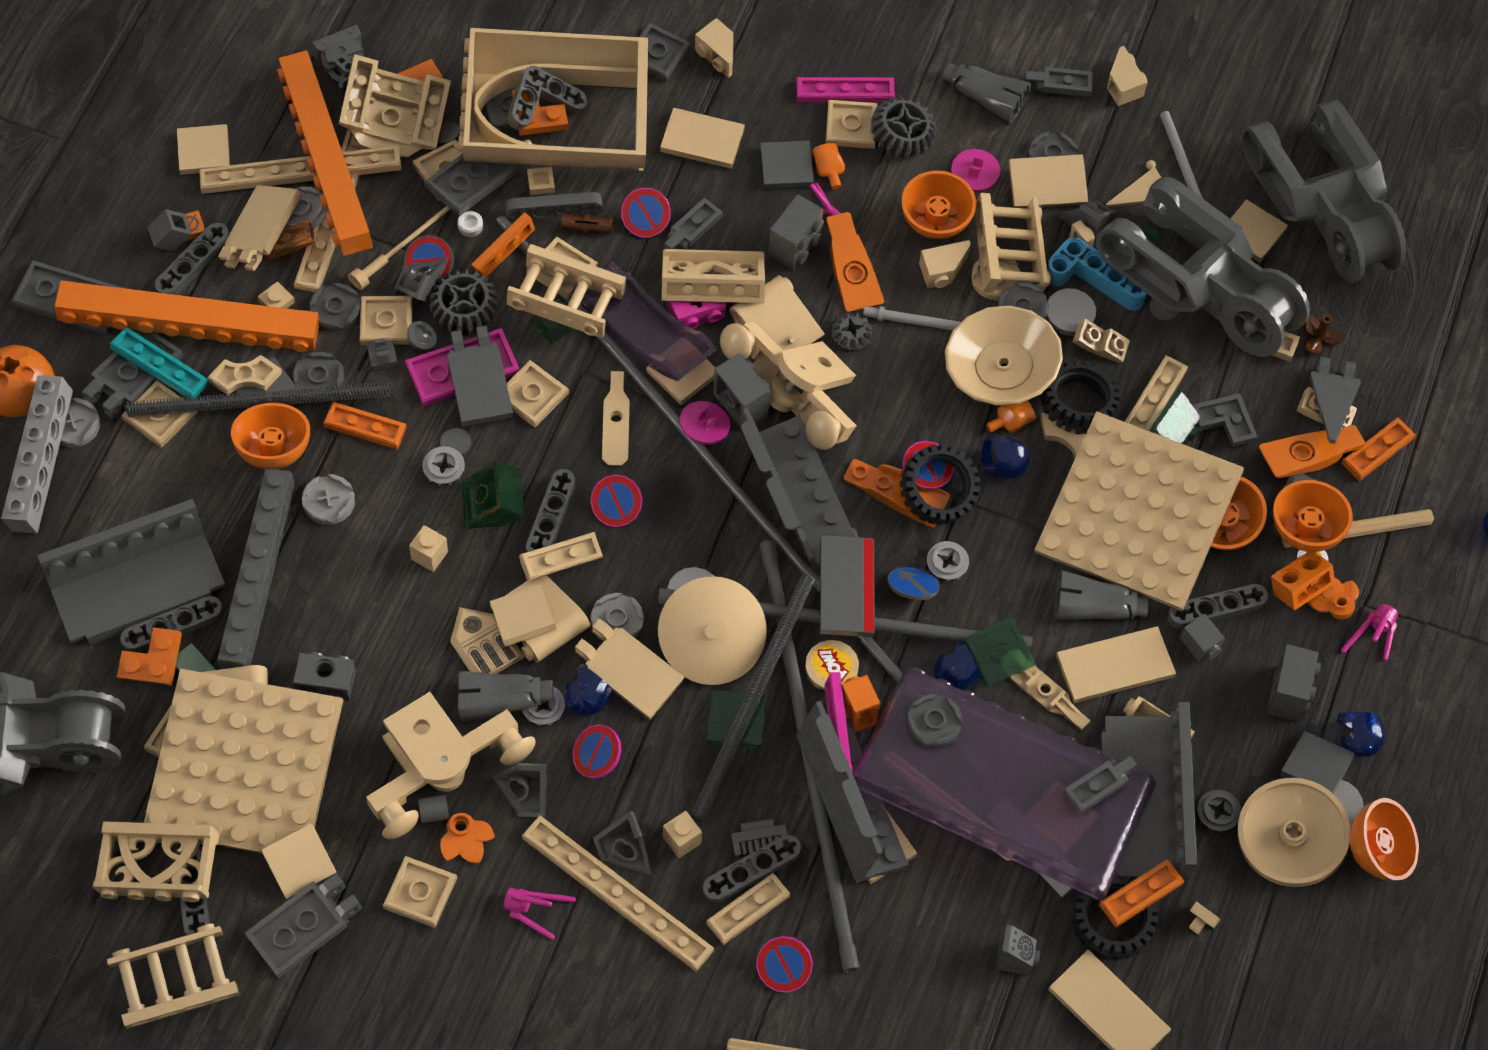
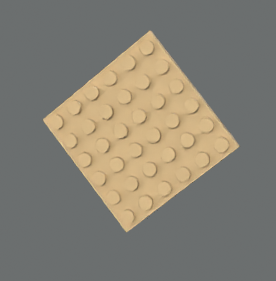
M1096 411L1035 547V553L1183 611L1244 471V467Z
M180 669L144 823L211 825L219 833L218 846L261 854L260 848L309 822L315 828L343 699Z

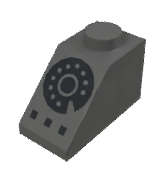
M1006 924L1000 942L996 969L1030 976L1032 968L1038 967L1040 950H1035L1037 940L1016 927Z

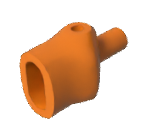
M828 143L815 147L812 154L815 159L817 174L820 177H828L833 190L840 189L842 185L838 175L845 171V164L839 154L837 145L835 143Z
M1028 400L1020 404L1001 405L997 409L999 418L986 423V427L990 433L1002 427H1005L1008 432L1014 433L1024 425L1035 421L1036 415Z

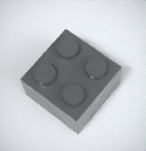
M798 194L770 229L768 257L794 271L798 264L802 265L806 261L812 246L816 247L822 239L821 228L824 224V220H822L823 208Z
M741 353L714 368L713 394L740 428L747 421L743 409L748 407L755 424L768 416L771 388L764 378L760 379L756 374L755 367L750 360H745Z
M1289 644L1286 645L1276 666L1266 714L1297 722L1302 713L1307 714L1310 703H1313L1316 693V687L1313 686L1314 681L1318 678L1321 669V663L1317 662L1319 652Z

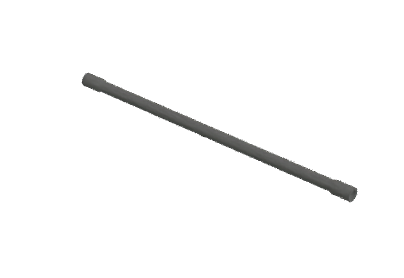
M660 588L658 604L665 605L668 598L676 590ZM758 602L766 617L782 619L784 611L788 608L785 605ZM801 608L796 621L820 624V610ZM875 617V631L1004 647L1009 650L1031 652L1032 636L1010 633L1000 634Z

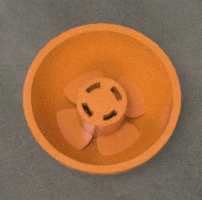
M928 171L917 175L906 185L902 194V210L907 223L918 234L930 239H947L959 234L969 225L976 210V198L970 185L961 177L946 171Z
M9 345L0 348V416L21 417L28 415L37 376H55L48 360L38 351L23 345Z
M264 403L243 411L235 419L231 427V438L238 454L250 465L264 470L265 468L281 469L294 463L304 453L310 438V424L306 416L292 406L282 403Z
M1240 478L1211 548L1224 551L1237 550L1253 542L1261 533L1267 517V506L1261 491L1248 479Z
M1301 480L1287 485L1279 492L1273 506V520L1280 536L1292 547L1305 552H1321L1334 547L1347 535L1353 520L1352 509L1347 498L1335 487L1317 480Z
M1388 798L1375 800L1363 807L1354 818L1350 828L1349 844L1354 859L1364 871L1378 879L1397 881L1407 878L1414 871L1419 854L1418 837L1410 816L1399 803Z

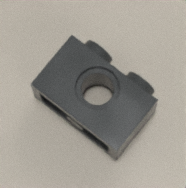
M318 652L300 653L293 681L296 690L340 697L343 700L350 701L356 673L354 660H350V658L342 655L328 657ZM324 671L331 672V675L328 677L319 676Z

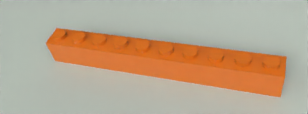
M308 51L280 57L281 68L277 69L280 83H286V86H283L286 101H292L291 104H288L292 118L298 119L297 122H294L297 134L304 137L303 140H300L305 155H310V158H306L311 173L316 172L317 176H313L316 190H322L323 194L319 195L323 210L328 209L329 211L325 216L329 229H335V232L331 233L335 247H341L343 256L373 248L370 232Z
M60 281L54 306L57 320L68 324L83 323L93 327H114L118 330L129 328L143 333L155 332L169 336L180 335L198 340L212 339L222 343L236 342L247 346L260 345L268 346L272 349H293L297 352H314L319 330L318 312Z

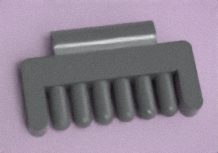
M773 818L741 823V832L731 835L734 856L739 858L741 850L744 856L748 854L746 843L751 854L754 852L753 842L755 850L761 848L760 841L762 847L767 845V839L769 844L773 842V838L776 840L787 835L786 826H774ZM785 843L784 849L787 850L789 845Z

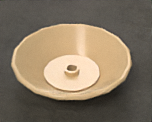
M1014 306L987 307L967 316L952 331L945 348L946 370L956 387L974 400L993 405L1020 404L1042 394L1056 379L1063 361L1061 340L1051 324L1031 310Z

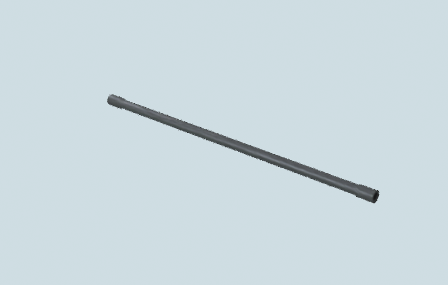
M766 540L760 543L763 565L766 569L772 604L786 606L776 544L773 540ZM775 618L777 626L781 622V618ZM789 631L791 632L788 634L789 638L785 640L787 642L784 643V649L781 650L798 732L808 716L792 631ZM801 748L839 941L843 973H853L859 971L860 967L856 947L852 939L828 813Z

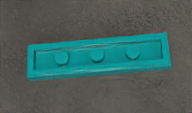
M124 328L109 343L111 350L181 395L188 397V399L191 397L193 400V396L196 398L209 385V379L129 328Z

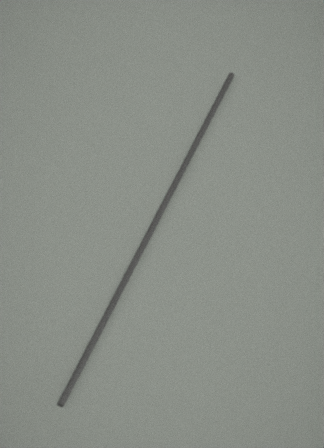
M504 215L499 216L496 220L504 231L512 225ZM524 240L518 247L527 255L530 245ZM572 295L568 298V300L564 297L562 298L566 301L567 304H569ZM580 303L577 310L589 314V312ZM605 332L603 338L597 337L764 531L775 541L777 546L801 573H806L815 579L812 581L814 582L812 586L820 594V578L711 452L703 444L692 441L683 433L680 428V417L610 336ZM857 636L913 702L922 696L872 637ZM957 736L956 740L950 743V745L976 775L983 779L989 772Z

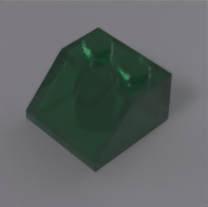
M1177 389L1151 426L1150 432L1185 445L1188 440L1193 442L1198 435L1200 428L1197 425L1200 416L1185 394Z
M496 461L462 480L465 528L507 526L524 517L521 469Z

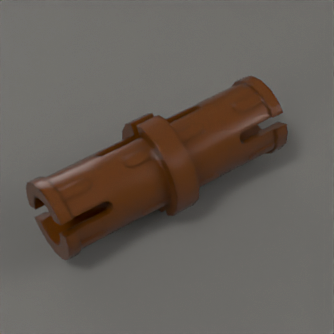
M563 213L561 229L579 230L585 234L590 232L612 234L613 218L591 217V214L580 216Z

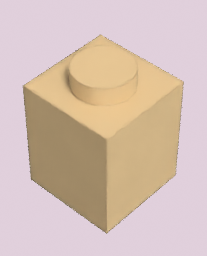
M425 525L409 545L411 560L432 572L435 571L448 553L446 537Z
M684 811L663 825V838L679 859L701 844L702 831L688 812Z

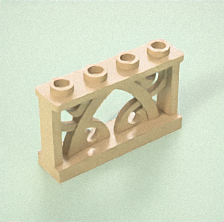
M663 250L662 300L764 303V252Z
M103 822L101 831L103 833L96 877L95 881H93V888L101 894V897L117 899L118 896H127L133 900L155 897V899L160 901L182 898V900L187 902H198L199 899L209 898L208 890L215 847L219 841V833L211 825ZM116 841L119 842L121 856L112 859ZM138 842H145V848L137 853H132V851H139V849L136 848ZM156 843H162L164 852L175 862L159 875L150 878L141 870L136 860L150 854ZM173 844H181V847L177 849L181 855L171 851ZM203 844L201 860L199 863L198 861L192 858L196 854L199 845ZM119 863H125L126 866L118 868L115 872L116 876L123 873L124 879L121 882H111L109 879L110 870ZM187 865L194 866L198 870V878L193 884L181 883L184 876L192 878L191 873L185 869ZM134 878H136L140 883L133 882Z

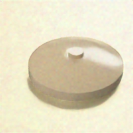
M701 577L680 586L668 598L660 614L658 638L666 660L681 675L696 683L718 685L738 679L755 665L765 645L766 621L757 599L744 586L723 577Z
M1283 778L1269 782L1257 789L1248 798L1239 816L1238 842L1245 860L1260 876L1273 883L1289 887H1303L1316 884L1333 874L1347 854L1350 843L1348 815L1339 799L1328 789L1316 782L1302 778Z

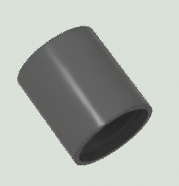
M446 795L418 799L422 824L449 820Z

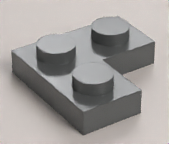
M1240 393L1192 404L1190 410L1198 431L1223 426L1231 447L1256 442L1258 436Z

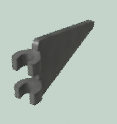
M1320 357L1319 366H1317L1316 371L1311 372L1310 380L1328 441L1334 444L1360 387L1361 380L1354 378L1355 362L1345 361V367L1340 376L1329 374L1330 358Z

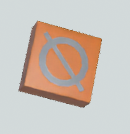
M199 210L185 214L192 233L186 241L197 238L205 230Z

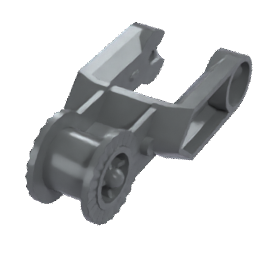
M1334 99L1315 105L1317 118L1310 123L1317 143L1322 149L1329 152L1339 169L1306 180L1302 179L1282 148L1279 136L1270 122L1263 121L1243 128L1241 144L1244 156L1284 220L1295 222L1313 221L1326 240L1328 253L1334 268L1343 280L1348 283L1360 281L1364 276L1365 266L1381 262L1390 270L1403 266L1407 257V248L1401 222L1388 203L1384 202V200H1377V198L1387 192L1380 159L1340 101Z
M1162 177L1157 179L1150 186L1142 207L1147 217L1154 224L1162 228L1174 230L1199 249L1183 265H1180L1149 242L1142 230L1128 219H1115L1096 236L1097 250L1108 265L1170 311L1194 312L1203 308L1221 322L1229 339L1250 355L1268 357L1275 354L1283 345L1284 331L1292 332L1300 329L1310 316L1309 301L1306 293L1297 284L1295 279L1289 277L1286 273H1282L1280 270L1272 268L1262 269L1251 261L1253 251L1243 228L1174 178Z
M0 672V796L7 795L21 788L30 768L54 767L74 773H97L117 767L121 761V752L117 747L109 744L111 724H115L124 718V703L112 695H106L103 692L97 693L93 690L62 691L55 693L49 698H37L33 681Z

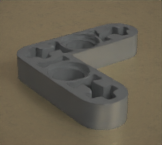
M529 66L520 75L507 114V121L516 130L524 129L532 121L539 97L554 105L565 104L566 111L571 114H577L586 107L587 97L581 90L537 66ZM549 85L557 88L558 95L551 93ZM521 93L528 94L531 98V103L525 102L521 97ZM521 110H524V111L522 112V114H521V117H520L521 120H519V115H518V113H519Z

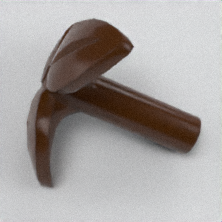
M1310 315L1304 324L1305 333L1310 337H1314V339L1307 340L1305 343V349L1309 353L1319 354L1322 352V342L1329 347H1333L1345 339L1346 334L1341 331H1328L1332 322L1330 315H1323L1321 322Z

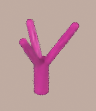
M817 182L810 185L814 194L825 207L823 214L828 216L841 214L831 206Z

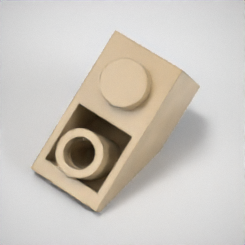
M716 18L695 34V49L701 57L709 60L718 72H722L729 78L732 76L733 32Z
M1124 46L1119 48L1107 84V90L1118 106L1144 97L1147 85L1146 75L1140 72L1134 56L1131 53L1129 54Z

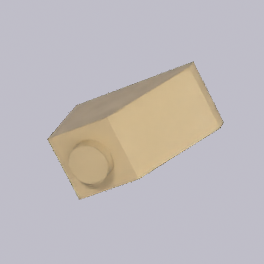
M970 240L921 250L919 265L928 289L934 287L942 288L952 284L968 259L971 246Z

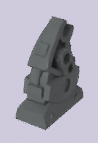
M357 25L312 42L315 59L322 62V67L330 79L339 84V93L344 94V88L348 83L354 55L364 57V50L361 46V32Z

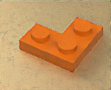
M521 93L522 99L527 103H531L529 95ZM538 100L532 121L524 129L518 130L519 136L568 130L565 104L540 107ZM521 110V111L518 113V115H519V120H521L520 117H521V114H522V112H523L524 110Z
M153 627L148 654L122 651L117 678L172 686L182 632Z

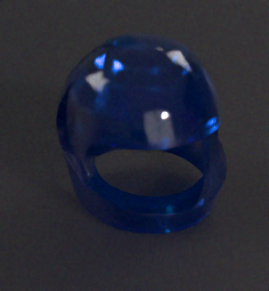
M998 435L986 437L982 443V461L989 475L1003 479H1012L1026 471L1030 462V453L1027 446L1021 440L1014 437L1002 439ZM992 443L996 451V464L993 463L991 457Z
M960 641L955 643L956 650L950 655L942 654L934 666V676L938 685L951 693L966 692L981 678V673L965 643Z
M580 663L575 668L578 678L573 683H567L564 697L569 709L577 715L593 716L603 711L609 701L612 688L596 673Z
M1344 712L1337 715L1336 722L1338 724L1354 729L1351 734L1340 738L1343 747L1355 753L1354 756L1361 758L1371 757L1382 749L1386 740V729L1380 715L1369 712Z

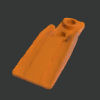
M845 212L827 217L826 223L832 240L830 243L832 266L845 311L849 313L862 310L864 306L874 307L882 305L884 298L867 252L859 235L856 234L851 214Z
M1350 425L1341 429L1334 444L1329 443L1326 431H1318L1259 445V449L1274 477L1282 478L1318 471L1333 465L1341 459L1343 453L1363 448L1365 441L1357 427Z
M857 459L852 460L844 475V482L864 490L865 493L890 508L930 528H935L937 523L930 524L928 523L929 520L922 521L918 519L919 515H913L910 512L912 508L910 506L906 507L904 503L906 498L901 496L903 488L900 487L903 469L885 464L875 468ZM917 487L918 493L926 503L934 508L945 509L950 499L948 492L940 488L926 490Z

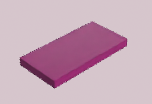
M502 328L488 332L490 343L495 342V345L499 346L505 378L514 376L520 369ZM477 336L463 341L464 348L479 345ZM453 345L405 360V365L423 407L455 396L447 354H450L449 350H454Z

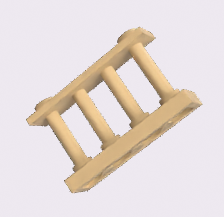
M980 193L976 200L974 218L983 292H993L1001 281L1034 283V285L1044 291L1046 286L1050 284L1051 275L1047 271L1041 227L1042 208L1039 207L1038 197H1033L1027 208L1023 209L994 206V204H991L990 193ZM993 217L1026 219L1027 230L997 228L994 225ZM996 238L1029 240L1030 251L1000 249L999 246H996ZM998 260L1032 261L1033 273L1003 271L1002 268H999Z
M530 244L526 255V267L530 269L520 289L508 287L507 305L512 306L516 310H523L583 331L587 335L603 338L606 320L601 317L611 297L622 299L625 292L626 277ZM539 272L554 276L544 297L529 293ZM563 280L577 284L568 306L553 301ZM587 289L601 293L592 314L577 310Z
M207 924L198 927V932L133 952H130V949H122L112 953L113 958L107 959V962L111 968L119 966L130 1007L127 1008L128 1013L121 1015L124 1026L127 1029L239 996L236 982H229V979H225L214 938L223 935L220 926L214 927V924ZM201 941L204 942L214 983H212L213 988L201 991V987H197L186 947ZM174 949L186 988L184 996L173 999L172 995L169 996L158 955ZM143 958L148 960L158 997L155 1000L156 1005L146 1008L140 1002L130 962Z

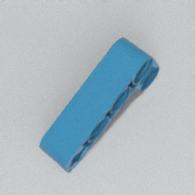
M1072 237L1067 239L1049 260L1047 271L1051 275L1050 285L1063 286L1075 274L1126 309L1136 311L1144 305L1147 293L1108 265L1102 259L1098 250L1079 238Z

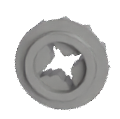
M442 446L434 448L427 453L423 460L424 474L430 482L433 481L439 486L447 483L451 485L453 481L460 480L463 471H465L463 456L451 447ZM445 459H447L449 468H446L442 474L438 466H442Z
M944 541L935 544L929 550L926 563L928 564L929 572H932L937 579L942 578L949 582L951 579L959 580L967 572L969 557L961 545ZM953 555V565L949 564L943 568V560H947L948 557L950 558Z
M554 687L553 701L548 703V711L545 709L538 711L539 707L536 703V706L522 710V713L528 722H533L538 726L546 724L551 726L553 722L560 720L561 715L565 711L564 697Z

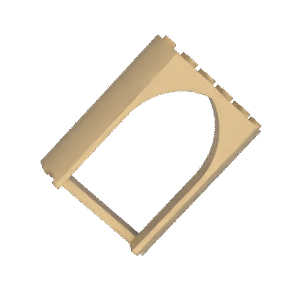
M470 28V38H465L464 53H469V57H464L463 72L468 73H464L462 77L461 111L465 112H461L458 143V151H463L464 161L644 170L646 159L648 38ZM529 66H537L572 85L636 88L635 150L545 146L525 143L511 138L493 127L483 116L481 109L496 95L517 87L520 75Z

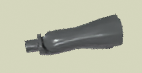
M950 63L942 79L951 82L952 87L980 103L1008 123H1013L1028 99L1031 90L1030 82L998 75L977 66L968 65L965 68L966 65L963 64L957 66Z
M1061 570L1058 574L1054 606L1055 620H1123L1127 618L1134 619L1135 616L1147 617L1148 597L1137 596V592H1132L1131 594V591L1123 586L1099 582Z
M459 672L460 693L458 695V711L461 723L495 716L506 709L509 712L529 709L536 706V703L537 705H542V702L553 701L554 698L553 680L541 681L540 677L534 678L525 674Z

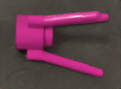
M1381 604L1376 612H1370L1367 620L1346 642L1341 652L1345 653L1369 625L1373 623L1372 625L1376 629L1372 638L1374 642L1378 640L1382 632L1388 631L1383 653V660L1387 661L1393 634L1397 627L1395 620L1398 612L1390 605Z
M509 888L505 896L503 908L510 911L509 917L520 920L540 934L553 940L555 936L521 913H527L531 903L551 907L552 902L547 900L575 902L576 898Z

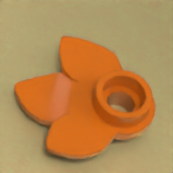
M1334 577V585L1307 603L1318 612H1330L1334 618L1344 620L1349 618L1355 611L1354 601L1359 596V589L1353 581L1341 584Z
M466 813L454 814L447 822L448 832L441 839V853L446 861H450L460 854L467 862L478 864L484 854L483 842L494 839V832L485 821L473 820ZM459 824H464L466 829L458 831L456 827Z

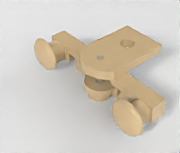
M755 322L746 323L743 326L733 323L724 328L720 336V346L724 355L731 359L741 353L745 360L749 355L754 360L756 359L753 364L756 374L760 379L764 378L771 388L770 405L778 411L788 412L791 410L796 416L800 415L805 424L807 439L814 447L827 450L833 447L835 443L844 442L849 438L857 425L822 390L849 384L856 375L823 341L783 351ZM795 385L804 390L802 394L794 388Z
M428 692L383 720L384 726L408 758L413 768L366 797L368 806L377 819H381L386 825L382 836L386 839L399 838L415 826L419 817L416 810L405 812L402 808V805L407 802V796L428 783L439 791L449 792L458 788L464 780L465 770L469 765L471 756L487 746L490 749L497 745L503 752L500 758L502 764H516L524 760L535 747V738L532 736L521 737L518 733V723L508 709L462 737L431 692ZM419 724H426L430 727L429 731L423 735L415 733L414 729Z

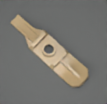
M611 371V389L604 399L602 460L608 466H622L628 461L630 401L623 391L624 372ZM614 416L621 418L619 422H614L611 419Z
M1009 650L1000 659V669L1048 712L1064 716L1081 731L1090 723V720L1072 704L1069 694L1033 665L1019 650ZM1047 686L1050 688V692L1043 693L1040 687Z

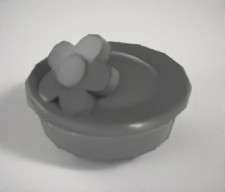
M416 321L410 324L407 339L413 348L422 351L435 346L437 335L431 325L423 321Z

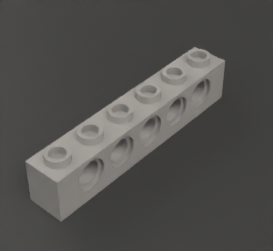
M37 376L1 517L12 532L38 534L73 393L65 379L60 376Z

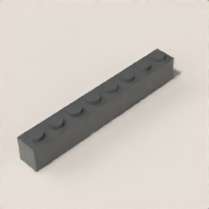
M265 468L218 655L220 669L250 666L252 663L295 488L291 471Z

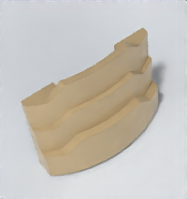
M355 54L350 68L338 124L349 129L358 146L366 149L399 145L400 158L406 159L421 149L435 150L451 81L428 74L425 80L421 81L377 69L379 61Z

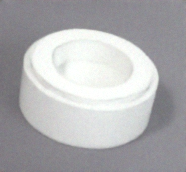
M467 211L459 216L458 230L462 235L474 237L481 233L483 220L480 214L474 211Z

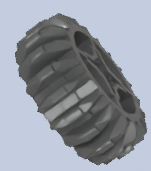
M902 96L897 100L891 97L888 101L884 100L875 109L874 115L871 118L870 133L874 134L873 141H879V148H886V154L893 152L895 153V158L902 155L905 160L909 156L915 159L919 154L923 155L931 147L936 136V122L933 121V114L927 113L928 107L922 108L920 106V101L914 103L911 97L907 100H904Z
M466 269L465 274H460L456 270L455 275L452 276L447 273L445 275L446 280L439 278L438 285H433L432 294L429 296L430 312H432L435 322L439 321L441 328L448 326L450 333L455 329L461 330L462 333L463 330H468V333L471 335L474 328L481 327L482 324L489 326L490 319H495L498 308V294L493 283H488L486 276L480 278L478 271L471 275L468 269ZM479 296L484 299L481 306L477 305V298ZM447 297L451 299L448 309L444 306Z

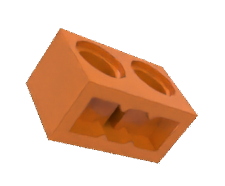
M1316 552L1305 553L1271 576L1273 595L1295 611L1335 584L1333 564Z
M867 675L860 678L859 676H853L847 679L842 684L845 716L849 718L855 733L876 725L880 701Z

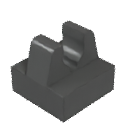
M385 338L374 340L375 343L367 344L372 371L398 367L393 340L385 341Z

